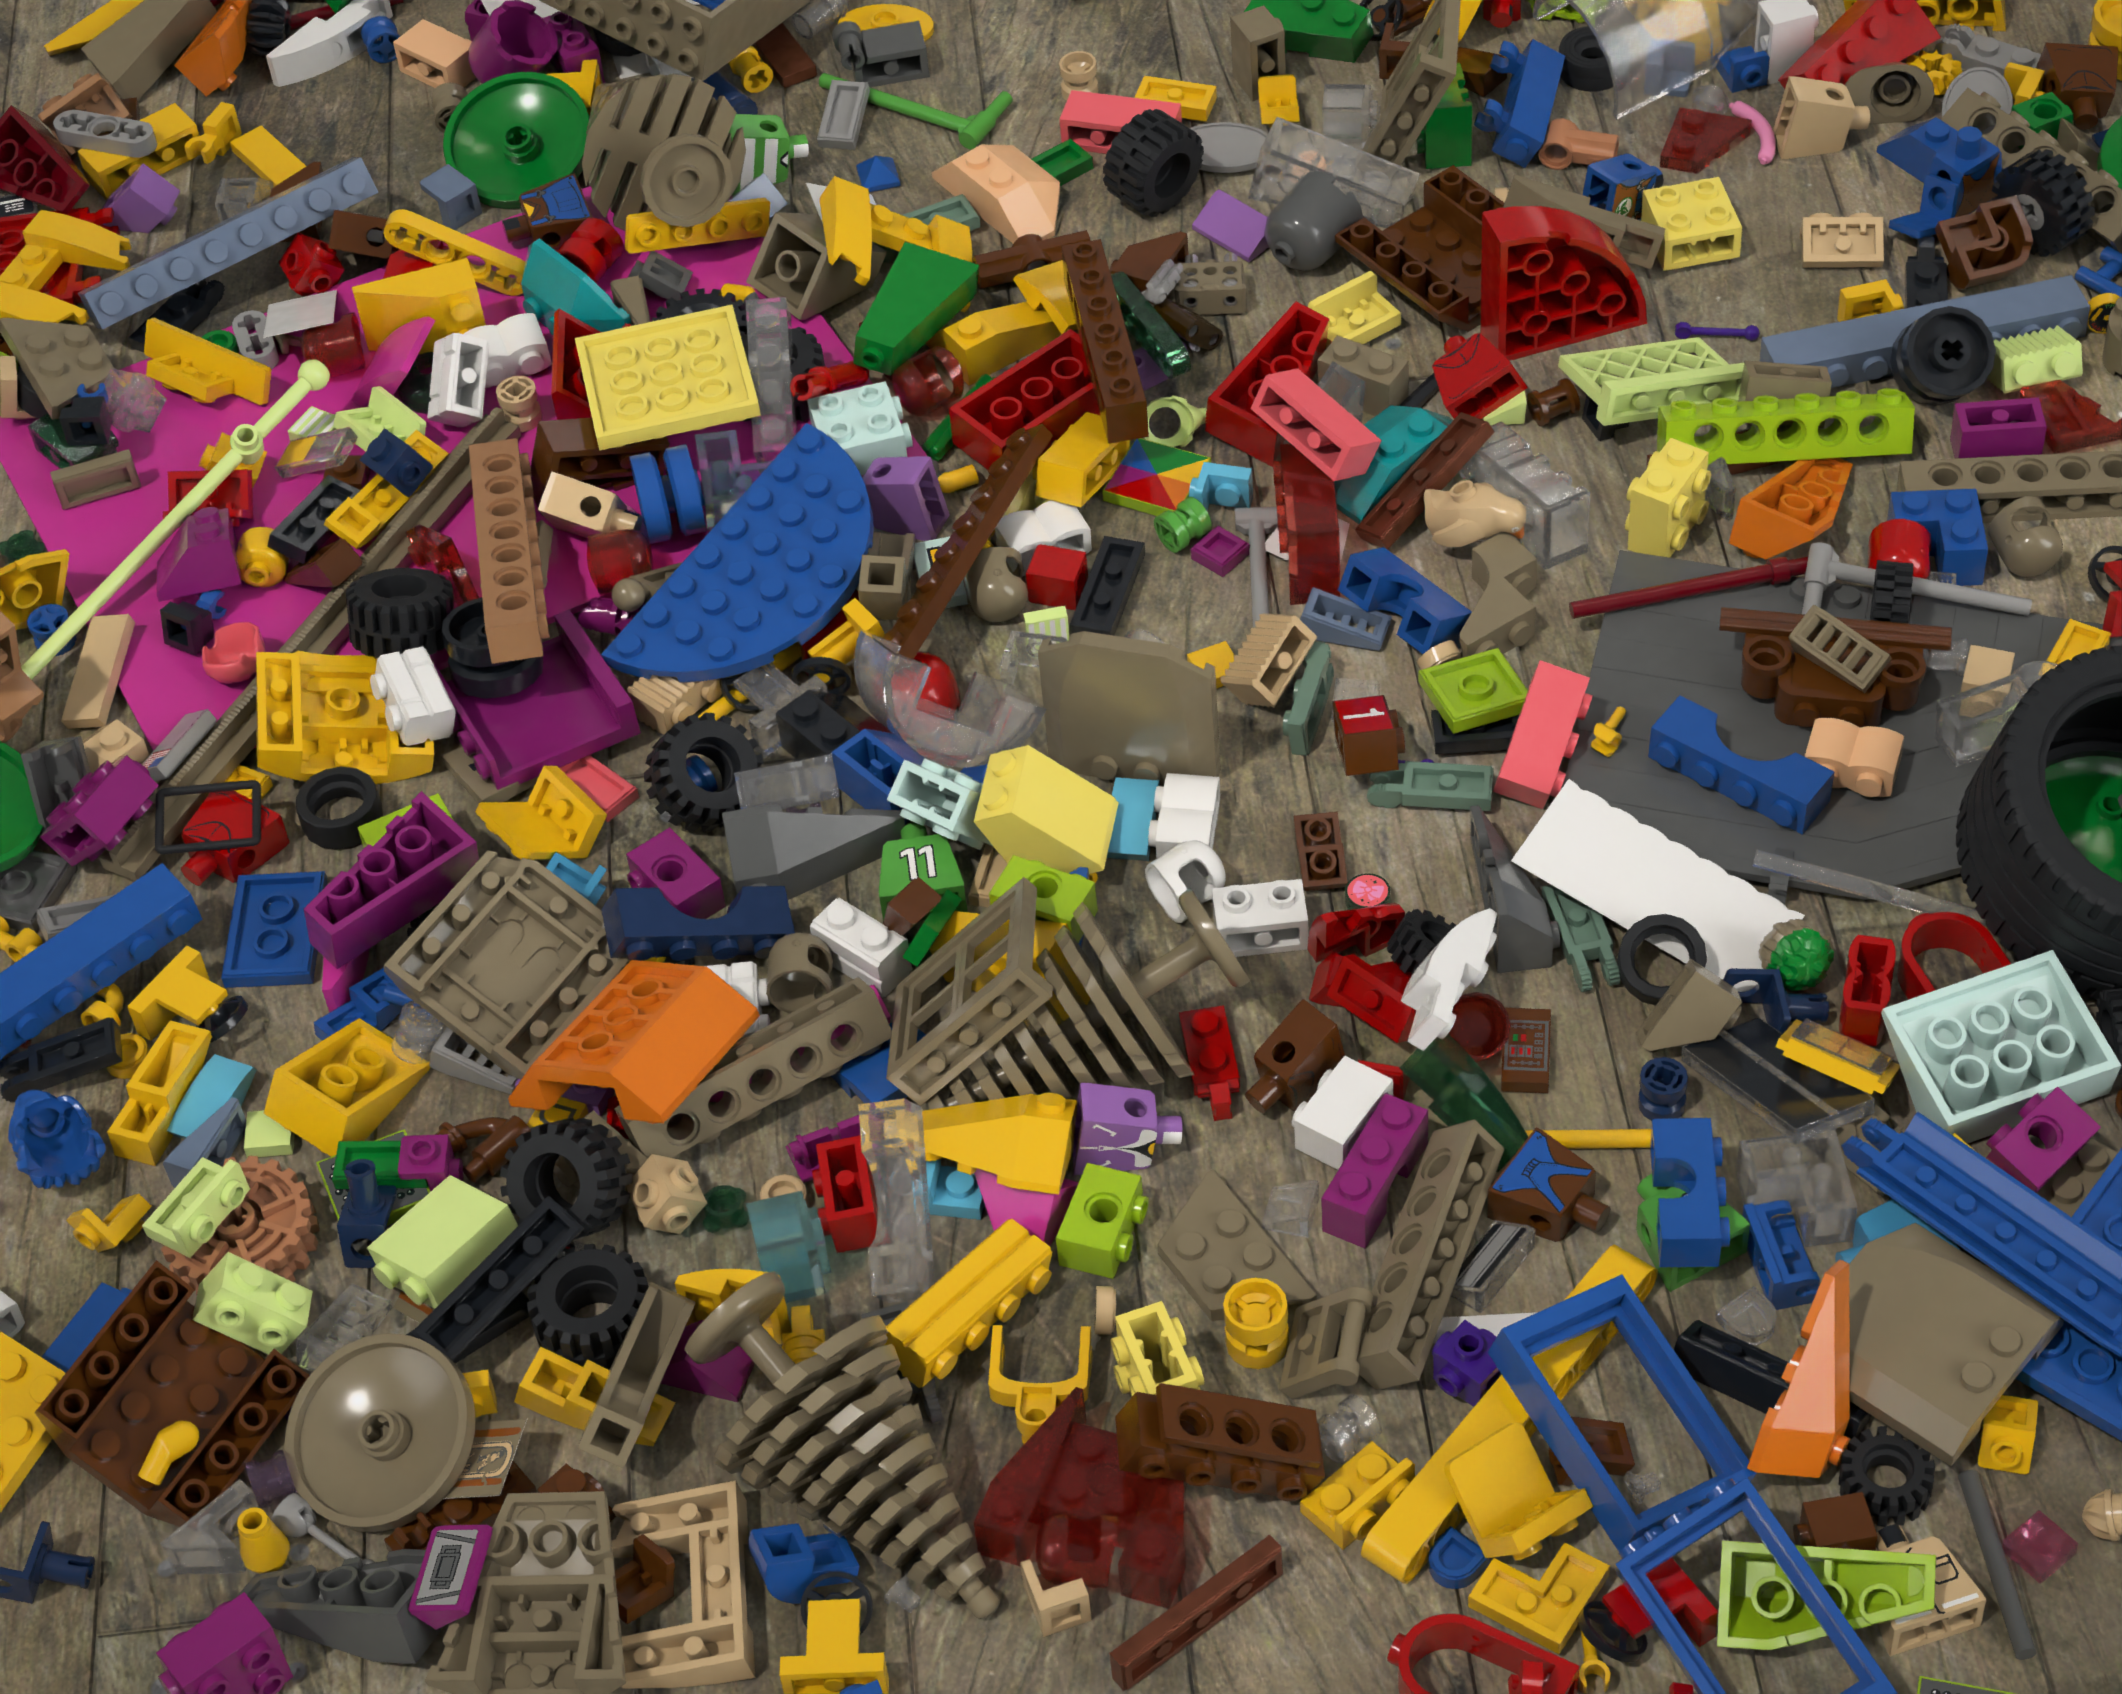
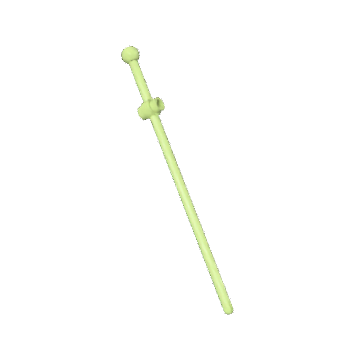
M314 359L302 363L298 370V380L254 426L242 424L235 428L230 437L231 450L21 666L22 671L31 680L240 463L250 465L260 459L264 452L263 439L310 390L319 391L326 387L330 373L322 362Z

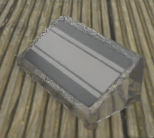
M1494 1220L1465 1255L1451 1297L1482 1313L1534 1249L1535 1229L1528 1225Z

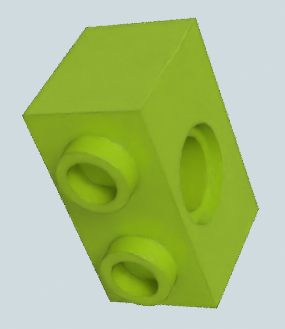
M1013 855L989 892L990 905L1025 877L1037 887L1035 920L1067 923L1073 937L1079 943L1084 933L1073 913L1083 902L1095 917L1098 912L1095 882L1079 874H1069L1048 867L1037 860L1030 861Z
M1086 1164L1056 1236L1059 1266L1114 1279L1120 1262L1126 1263L1131 1255L1134 1240L1132 1232L1135 1224L1141 1225L1147 1214L1149 1198L1143 1196L1141 1175L1096 1164Z

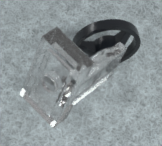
M772 662L741 673L738 677L720 678L722 694L733 707L745 712L762 710L748 721L751 737H754L758 744L755 750L762 754L764 758L781 747L776 712L807 690L828 693L826 684L816 675L798 686L776 668ZM727 686H734L756 706L744 705L735 700Z

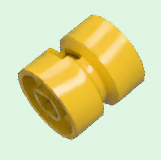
M1256 1277L1243 1279L1229 1289L1223 1303L1227 1351L1232 1359L1243 1367L1252 1369L1268 1368L1280 1362L1288 1349L1289 1327L1287 1323L1288 1304L1286 1295L1277 1284L1268 1279Z

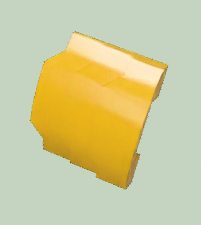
M299 650L294 653L256 652L257 767L282 777L306 782L311 776L325 769L342 766L357 768L371 777L375 784L390 783L431 772L434 760V741L427 739L424 743L406 746L403 744L398 731H390L385 717L386 705L383 699H375L370 684V677L375 674L378 658L367 655H326Z

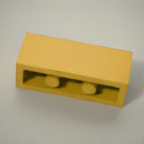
M176 103L139 120L147 122L152 126L157 140L155 151L145 157L134 158L83 148L77 151L86 180L105 200L143 163L157 174L162 175L190 161L187 158L184 146L189 139L200 135L195 122ZM201 152L196 154L194 158L202 155Z
M1086 412L1075 424H1071L1068 430L1058 440H1055L1051 447L1038 458L1032 472L1033 479L1037 480L1035 496L1081 508L1111 478L1129 450L1130 440L1108 444L1101 415Z

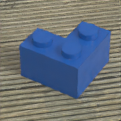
M1977 489L1891 492L1887 521L1891 519L1912 520L1921 524L1929 531L1932 540L1929 556H1934L1939 582L1943 580L1944 583H1947L1948 580V583L1960 586L1983 585L1988 545Z

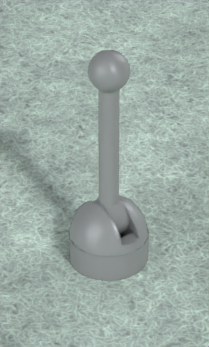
M292 1493L284 1498L274 1511L271 1520L286 1536L298 1538L309 1533L343 1559L358 1557L315 1526V1511L297 1493ZM361 1559L363 1565L375 1563L371 1559Z

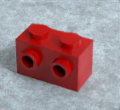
M863 1135L816 1144L819 1169L812 1170L817 1197H824L825 1207L818 1208V1217L823 1237L832 1236L837 1253L884 1244L873 1170Z

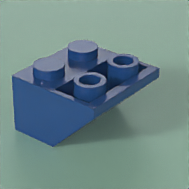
M863 729L832 751L837 787L864 809L902 810V807L887 801V798L904 759L918 765L922 764L924 758L936 762L903 735L871 729ZM904 818L906 825L908 822H910V820Z

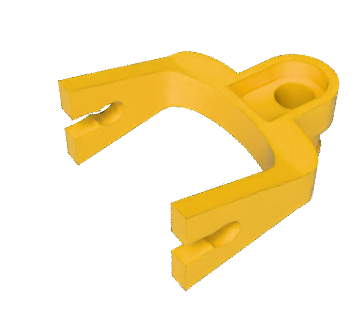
M993 1325L988 1381L990 1399L1003 1406L1015 1407L1017 1429L1022 1434L1024 1447L1034 1451V1441H1038L1039 1451H1044L1054 1441L1053 1430L1056 1426L1057 1409L1077 1406L1088 1399L1093 1361L1091 1326H1081L1078 1372L1074 1377L1053 1383H1027L1014 1381L1003 1376L1005 1362L1003 1326Z

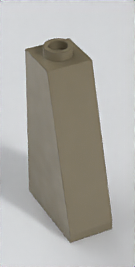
M144 0L83 46L81 50L98 73L117 91L116 94L121 99L136 97L138 101L217 13V10L210 0Z

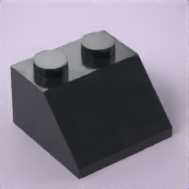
M807 690L776 712L782 748L836 792H839L841 789L837 787L832 751L863 729L892 733L844 695Z

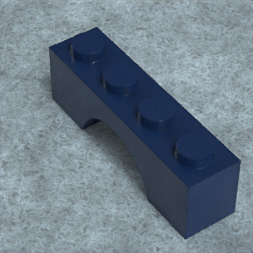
M743 886L729 905L727 914L714 919L694 918L680 912L666 900L659 888H615L601 909L610 957L628 958L630 961H644L651 957H670L672 960L682 961L694 956H713L715 959L725 960L736 955H755L757 958L767 959L771 948L778 939L795 933L785 886Z

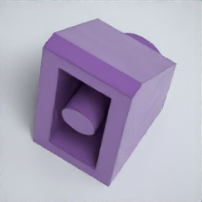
M143 163L107 198L102 209L112 207L114 218L112 223H104V225L109 227L118 226L119 230L141 233H149L159 223L165 226L178 209L173 204L180 190Z

